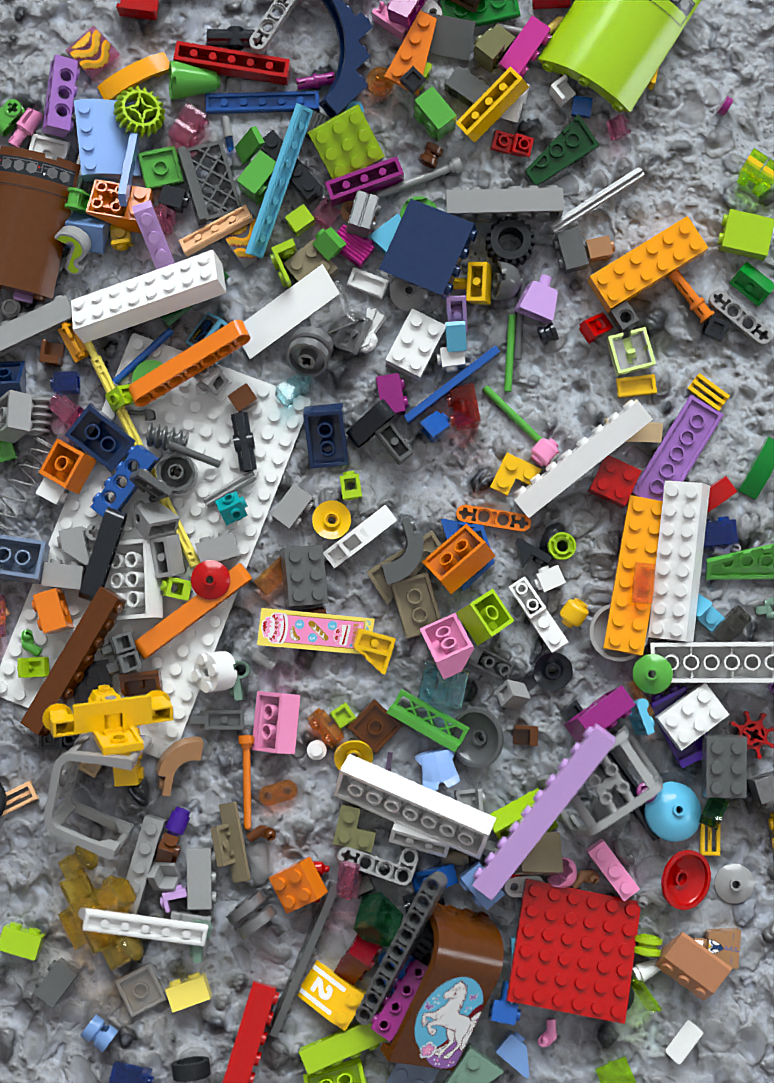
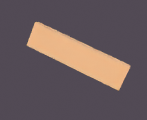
M245 204L178 241L186 257L253 222L254 219Z

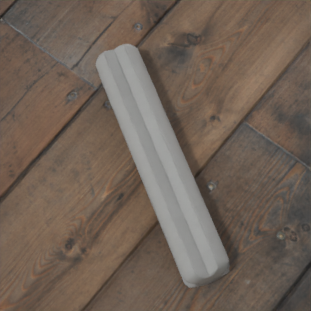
M249 471L208 495L203 501L210 508L216 504V500L224 497L226 494L239 491L257 478L253 471Z

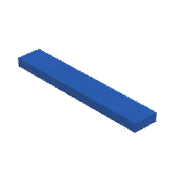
M319 90L205 94V113L293 112L296 103L314 111H320Z
M497 346L492 347L405 414V422L409 425L496 358L500 353Z

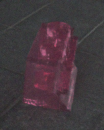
M54 395L48 405L70 427L84 411L82 407L76 406L65 395Z

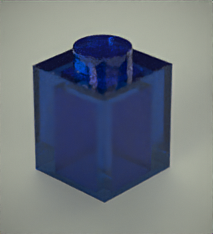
M77 371L53 372V378L50 379L51 389L57 395L80 394V374Z

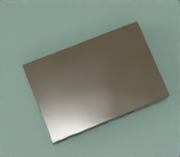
M428 572L410 576L390 584L406 639L422 635L420 628L441 619Z

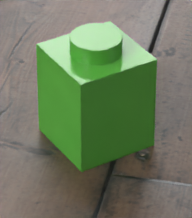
M332 227L327 230L321 229L315 235L316 240L312 243L328 261L334 258L347 245Z

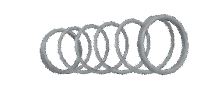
M36 437L35 440L40 444L44 445L45 447L49 449L53 447L44 440ZM29 448V449H28L29 453H30L41 465H43V464L32 454V452H31L30 450L39 451V452H42V453H45V454H49V452H45V451L38 450V449H34V448ZM19 464L20 469L33 481L34 485L17 480H9L10 484L23 496L25 500H19L9 496L1 495L0 499L14 512L16 516H10L3 513H0V515L11 518L17 517L16 512L2 499V497L16 500L19 502L27 501L26 497L12 484L11 481L18 482L28 486H36V482L22 469L21 466H26L37 470H40V468L26 464ZM0 522V529L8 532L9 528Z

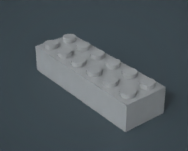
M550 185L547 188L528 186L523 189H519L518 186H510L508 189H500V187H489L488 189L471 187L469 190H461V188L454 187L446 190L445 212L472 223H497L498 219L502 218V220H505L506 216H510V219H513L515 216L518 217V221L523 219L525 222H552L560 218L564 212L563 188H558L557 185Z

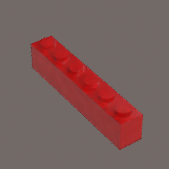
M176 41L174 61L216 71L219 75L288 86L291 72L290 59Z

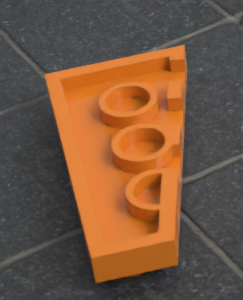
M421 10L419 11L389 66L384 79L407 90L399 80L412 66L424 75L437 18ZM420 88L414 93L415 95H419Z

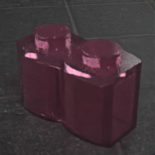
M187 102L167 134L168 137L179 145L185 146V148L195 146L199 140L198 134L201 130L205 131L209 124L208 115Z

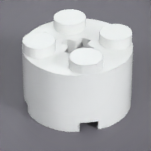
M226 651L198 654L191 678L205 693L230 689L234 686L237 679V670H234L233 664H236L235 660Z

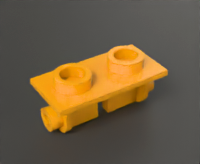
M66 321L62 323L61 328L57 330L75 363L90 356L85 344L74 332L73 322L68 323Z

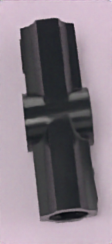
M230 26L228 29H207V46L227 47L237 51L243 50L244 47H250L249 40L255 29H244L240 26ZM261 40L258 43L255 42V46L258 44L262 45Z
M248 412L231 414L234 431L233 442L235 452L238 455L240 472L257 470L254 454L255 443L250 429Z

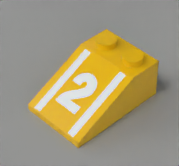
M316 960L301 984L297 996L327 1020L345 1031L354 1018L366 991L356 984H350L335 974L334 970Z

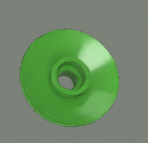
M648 654L641 657L633 668L635 684L639 689L649 694L664 691L668 688L673 678V670L670 663L664 657L657 654ZM650 670L655 671L656 676L654 678L649 677L648 673Z

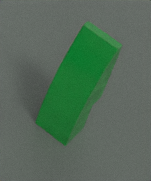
M767 437L764 440L738 490L754 500L757 499L774 470V439Z

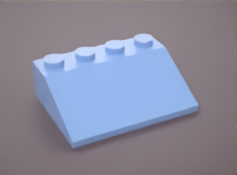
M74 100L81 173L84 182L95 181V179H121L128 140L132 132L129 131L126 134L125 127L119 128L121 122H115L116 116L113 115L116 100ZM129 102V103H127V104L125 105V107H129L130 105H134V103H133V102ZM138 154L133 178L141 177Z

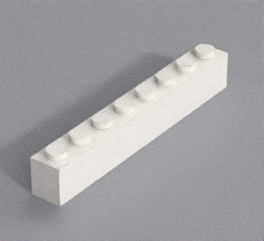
M632 399L623 406L624 410L619 414L617 412L613 413L607 418L609 422L604 426L598 425L592 430L593 434L589 438L583 437L576 443L577 447L572 451L568 449L561 455L562 459L560 461L549 464L545 468L547 470L541 476L537 474L530 480V485L526 488L522 486L515 492L514 501L528 518L653 420L637 399L635 401Z

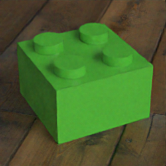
M433 86L414 100L413 116L419 124L422 123L426 127L425 131L431 139L435 138L438 142L455 129L457 115Z
M260 150L237 179L240 192L257 205L261 201L263 202L276 161Z

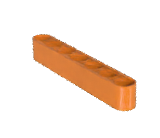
M234 320L130 384L128 390L137 407L148 405L247 344L251 337L243 321Z
M239 563L229 570L230 586L223 596L209 600L196 595L138 638L134 643L136 650L145 660L249 583L253 578L243 564Z

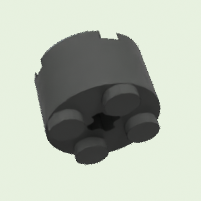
M172 452L160 459L156 469V477L159 480L165 481L167 486L173 489L172 493L183 494L190 491L197 483L198 470L195 463L188 456ZM176 469L181 471L179 477L173 476Z

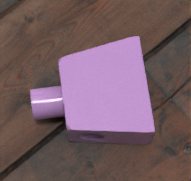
M542 274L539 282H530L521 295L514 311L544 324L553 321L558 291L549 287L552 278Z

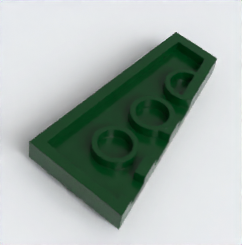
M578 114L564 128L561 134L549 144L545 151L525 170V174L534 186H539L597 149L600 144Z

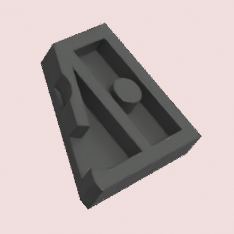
M138 469L132 472L129 480L142 493L147 491L150 495L148 498L150 502H156L169 497L173 491L172 488L167 486L165 481L156 479L152 476L151 472L145 469Z

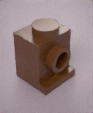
M164 833L157 849L155 862L176 864L181 851V847L178 846L179 837Z

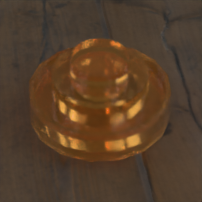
M376 67L367 75V88L376 96H385L394 87V83L384 79L387 68Z

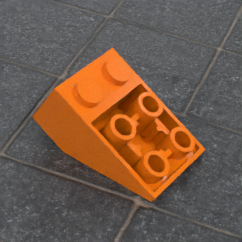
M95 179L86 213L123 230L141 233L132 206L151 200L153 205L152 189L131 186L127 207L120 206L118 199L120 183Z

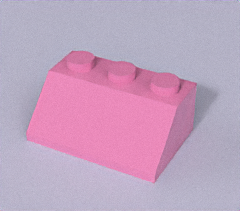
M456 613L420 628L443 680L462 672L474 647Z
M257 691L253 728L254 743L251 750L278 754H295L300 695Z

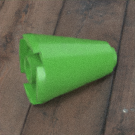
M177 61L169 62L170 100L215 92L217 87L221 85L220 76H217L216 71Z

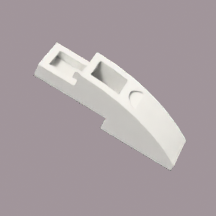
M384 505L324 551L323 554L331 565L336 568L396 522L397 519L389 508Z
M525 576L509 586L511 593L524 614L552 653L569 644Z

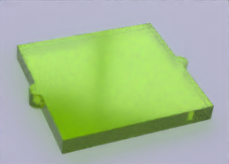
M636 978L631 979L630 985L647 1010L654 1013L660 1012L662 1008L644 982Z
M625 1056L614 1061L609 1060L608 1063L595 1068L600 1083H636Z

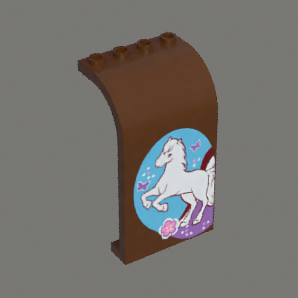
M437 903L429 918L434 933V949L430 964L392 1043L383 1042L380 1050L388 1062L454 1071L500 977L504 959V947L500 931L487 913L483 911L478 913L468 908L458 909L452 905L444 906Z

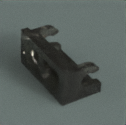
M735 605L709 635L716 642H731L751 621L752 617L740 605Z

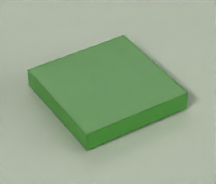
M175 146L137 153L145 188L157 190L161 189L163 184L169 186L184 184Z

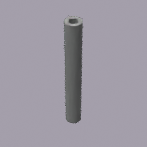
M168 440L166 443V448L219 468L221 464L220 460Z

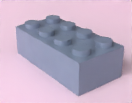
M0 535V579L41 585L44 562H48L51 547L46 541Z

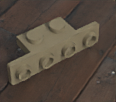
M237 803L220 804L222 824L210 827L217 867L230 864L234 883L249 881L251 877Z

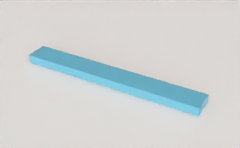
M296 103L245 252L263 259L314 111L301 104Z

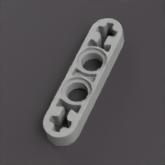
M274 0L250 37V48L254 53L261 54L265 52L294 8L297 0H287L286 2L285 0ZM280 9L283 11V15L276 17L273 15V12ZM265 25H272L274 27L271 32L263 30ZM261 40L262 45L258 44L255 46V42L258 43Z
M716 290L711 293L708 298L709 305L754 343L763 346L771 340L772 333L770 329L725 292ZM713 296H715V297L720 296V297H721L720 301H721L722 303L718 302V303L716 304V303L714 302L715 298H714ZM728 302L729 304L722 310L723 304ZM728 308H736L738 311L737 316H729ZM743 320H751L753 324L752 328H744L742 324ZM758 326L757 332L752 334L751 332ZM764 332L766 339L760 340L758 333L762 334Z

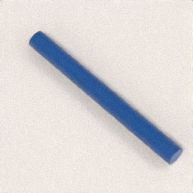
M170 328L166 329L112 380L119 385L174 332Z

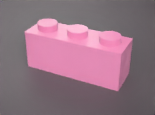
M599 839L585 850L623 901H626L640 890L604 840Z

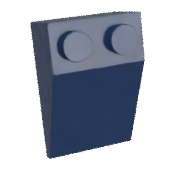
M92 403L85 408L65 434L67 438L111 472L136 442Z
M343 403L305 406L303 417L310 469L349 465Z

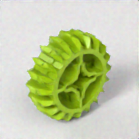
M137 86L135 90L130 87L127 91L123 90L121 95L117 96L113 115L116 116L115 122H121L119 128L125 127L126 134L129 131L137 133L141 139L144 134L149 137L151 133L156 134L158 129H161L162 123L165 120V109L162 108L163 102H158L159 96H153V91L148 93L146 92V87L140 90L139 86ZM135 101L134 105L125 107L127 103ZM154 118L152 121L144 123L145 119Z

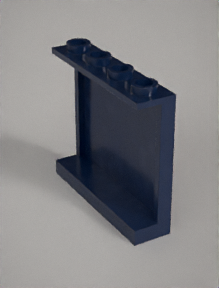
M410 199L379 271L387 277L393 276L440 295L445 300L447 295H450L454 285L452 283L455 277L458 278L462 269L460 265L463 259L466 260L468 257L470 243L474 242L477 237V228L472 222Z

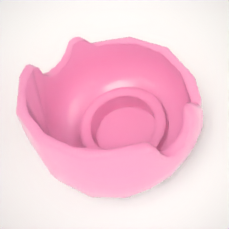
M562 857L563 873L547 878L553 887L566 888L576 881V865L570 858Z

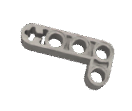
M350 847L342 848L336 854V860L340 865L399 886L407 885L411 882L419 857L417 851L413 848L403 849L398 855L396 864ZM348 852V856L355 858L357 854L355 866L352 865L354 863L353 860L348 859L344 862V857L341 854ZM406 852H410L413 856V860L410 863L404 860ZM363 857L369 860L370 864L367 869H363L360 866V860ZM381 864L388 867V873L385 876L379 873L378 869ZM399 871L406 873L407 878L404 882H400L397 878Z

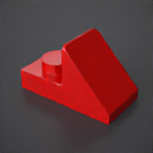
M604 312L588 318L579 324V330L589 344L614 328Z

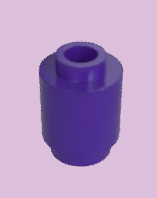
M176 806L175 810H172L165 826L168 829L167 833L176 837L179 834L183 835L191 818L189 817L191 812Z

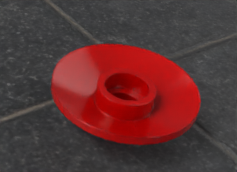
M203 561L194 568L191 575V585L198 596L209 600L217 599L227 592L230 586V574L228 569L218 561ZM208 576H212L214 579L211 584L206 581Z

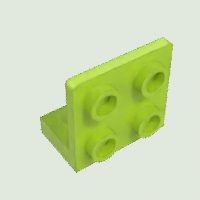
M293 238L271 247L273 254L270 255L275 270H280L278 275L283 288L287 286L288 289L292 285L282 262H286L297 253Z

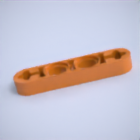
M461 505L456 511L457 520L470 524L516 532H525L531 526V520L525 514L471 505ZM467 509L468 513L473 514V510H477L475 521H471L472 516H466V519H462V515L459 512ZM485 511L489 514L487 522H481L478 519L480 512ZM499 515H506L508 517L506 525L498 523L497 518ZM511 516H515V521H520L521 518H524V522H527V525L520 528L519 524L514 523L513 527H510L512 522Z

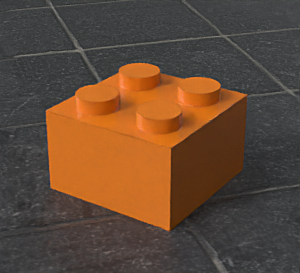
M57 438L38 473L62 487L79 494L97 460Z
M54 588L33 595L32 607L35 612H38L39 619H37V624L40 631L43 630L45 634H55L74 628L64 590Z
M310 856L269 877L286 914L318 900L328 892Z

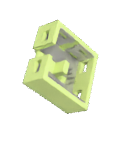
M646 327L631 330L628 338L622 339L624 334L620 333L608 336L606 339L616 376L655 366L656 362Z

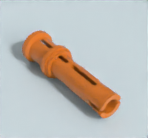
M678 269L668 276L690 304L689 309L694 311L700 318L699 322L701 324L715 314L705 304V299L699 298Z

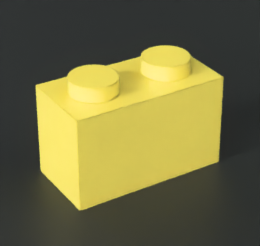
M199 971L188 975V979L183 981L180 978L170 981L169 986L165 989L172 1012L207 1001L213 996L206 974H200Z

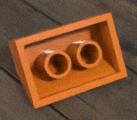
M465 524L425 558L422 563L440 584L452 594L491 561L495 554L487 543Z

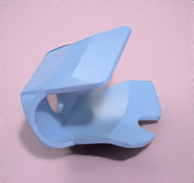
M443 747L420 752L415 756L416 761L422 767V785L424 787L437 791L440 783H445L450 788L460 782L452 761L455 752Z

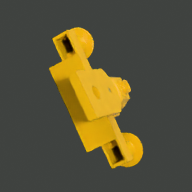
M100 685L98 689L92 690L88 703L73 705V714L67 705L56 703L44 711L42 720L44 726L51 731L53 738L91 732L101 753L105 756L144 750V742L134 726L173 721V705L169 695L162 690H154L142 696L121 698L109 685Z

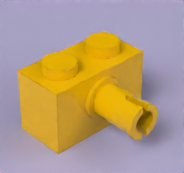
M468 262L467 278H455L453 290H467L466 301L472 305H490L492 266L488 262Z

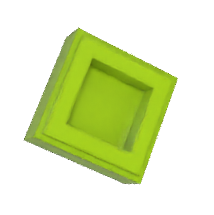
M346 702L330 712V715L340 729L356 718Z

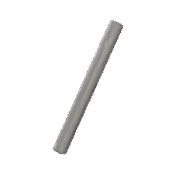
M636 168L550 223V231L554 234L558 233L643 178L645 174L642 168Z

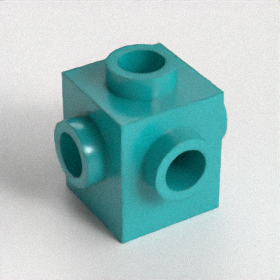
M237 491L226 494L215 501L226 525L248 516L245 510L248 505L243 496L239 497Z

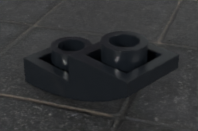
M51 733L47 736L39 735L38 749L69 750L74 745L79 734L54 738Z

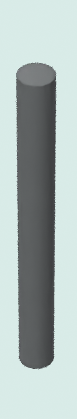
M523 283L522 288L518 290L517 303L526 288V283ZM516 312L514 360H521L524 315Z

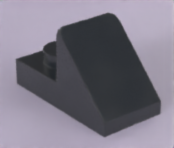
M519 537L515 541L522 569L530 556L533 557L532 560L541 566L549 564L552 556Z

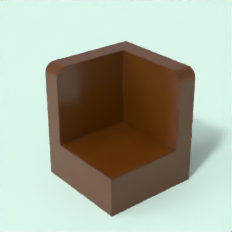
M42 339L39 362L42 365L62 367L65 345Z
M247 383L227 396L238 412H245L259 402Z
M513 725V744L538 746V726Z

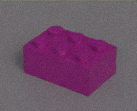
M621 685L606 692L565 723L564 726L575 742L580 744L584 739L582 735L589 726L593 727L597 723L603 729L609 730L617 724L619 719H623L631 714L632 711L630 709L636 704Z

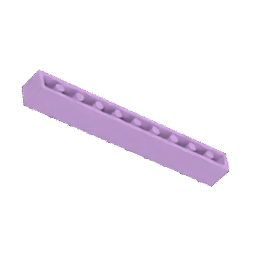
M597 723L585 730L582 735L584 739L580 744L576 742L570 750L571 756L568 759L564 758L557 767L560 770L557 774L550 775L545 782L546 788L536 793L533 798L535 802L532 806L527 805L521 813V816H523L519 822L515 821L508 830L511 833L507 838L503 836L496 845L498 847L496 852H490L484 861L486 865L482 869L479 867L472 876L474 878L472 886L489 899L493 900L616 743V738Z

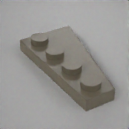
M432 530L423 535L424 546L421 560L415 570L407 577L416 575L424 566L422 561L441 546ZM405 547L366 571L387 605L392 601L394 595L391 585H387L385 582L381 564L399 558L404 552Z

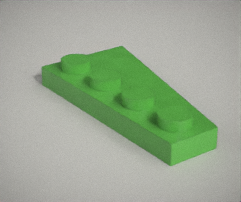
M774 544L707 558L706 580L774 579Z

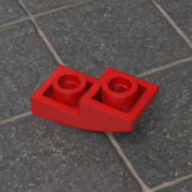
M496 129L493 134L490 150L514 156L530 157L534 138L518 133L513 135Z
M727 475L710 485L707 513L737 492Z

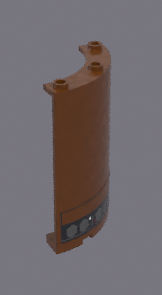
M1 146L0 291L1 289L33 296L34 300L44 302L45 299H53L64 243L54 237L62 227H65V222L70 217L71 210L64 207L69 195L67 190L68 187L76 188L81 165L57 157V160L45 158V153Z

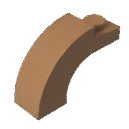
M187 737L176 741L161 755L156 766V773L158 776H162L158 779V789H160L162 796H170L174 774L180 765L187 761L201 760L204 744L201 737Z

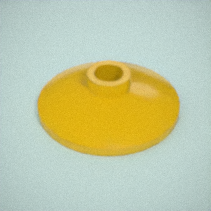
M334 500L325 501L318 505L313 513V527L320 536L326 539L340 538L350 528V512L341 502ZM330 517H334L336 519L334 524H330L328 522V519Z
M358 740L347 741L341 744L334 753V763L339 770L342 768L348 755L356 753L353 756L359 757L371 764L373 762L372 749L366 743Z

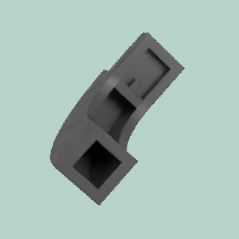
M409 516L400 518L406 538L404 552L396 560L381 564L387 585L398 582L410 575L419 564L423 554L422 533L414 534L413 531H416L414 520H410Z

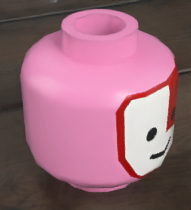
M542 438L532 447L531 459L538 466L547 467L559 457V450L557 449L559 445L551 438L549 440Z

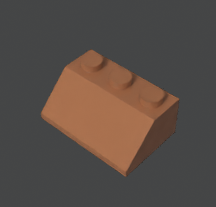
M681 932L662 948L661 956L658 957L655 966L661 969L663 973L672 977L678 984L684 986L703 1001L715 993L732 969V967L684 932Z

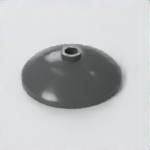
M480 708L467 709L461 712L455 720L470 729L460 748L455 752V757L464 765L472 768H482L492 764L499 757L504 743L503 730L498 719L489 711ZM458 727L450 728L452 735L459 739L463 730Z

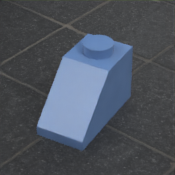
M509 1030L495 1047V1052L527 1079L529 1077L527 1046L524 1042L525 1038L519 1032L513 1033Z

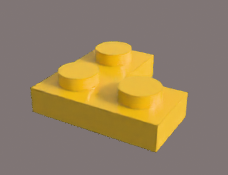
M507 452L490 488L507 496L515 479L530 485V480L537 474H540L542 469Z

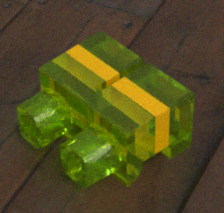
M754 148L738 172L739 176L736 182L745 187L750 180L756 184L752 189V193L760 197L774 183V161L769 159L760 172V169L769 157Z

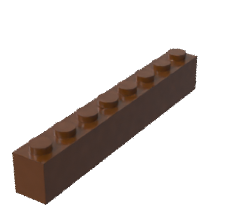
M99 587L20 722L22 725L37 735L47 736L51 733L43 724L42 717L44 711L56 703L66 705L67 701L73 697L74 689L83 680L84 672L93 663L94 655L103 646L107 633L113 629L114 622L117 616L123 612L127 600L108 588Z

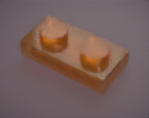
M635 562L631 602L652 604L656 564Z

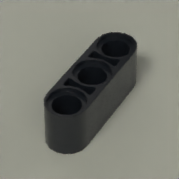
M382 399L365 413L346 434L356 447L360 448L375 435L376 430L390 421L396 413Z

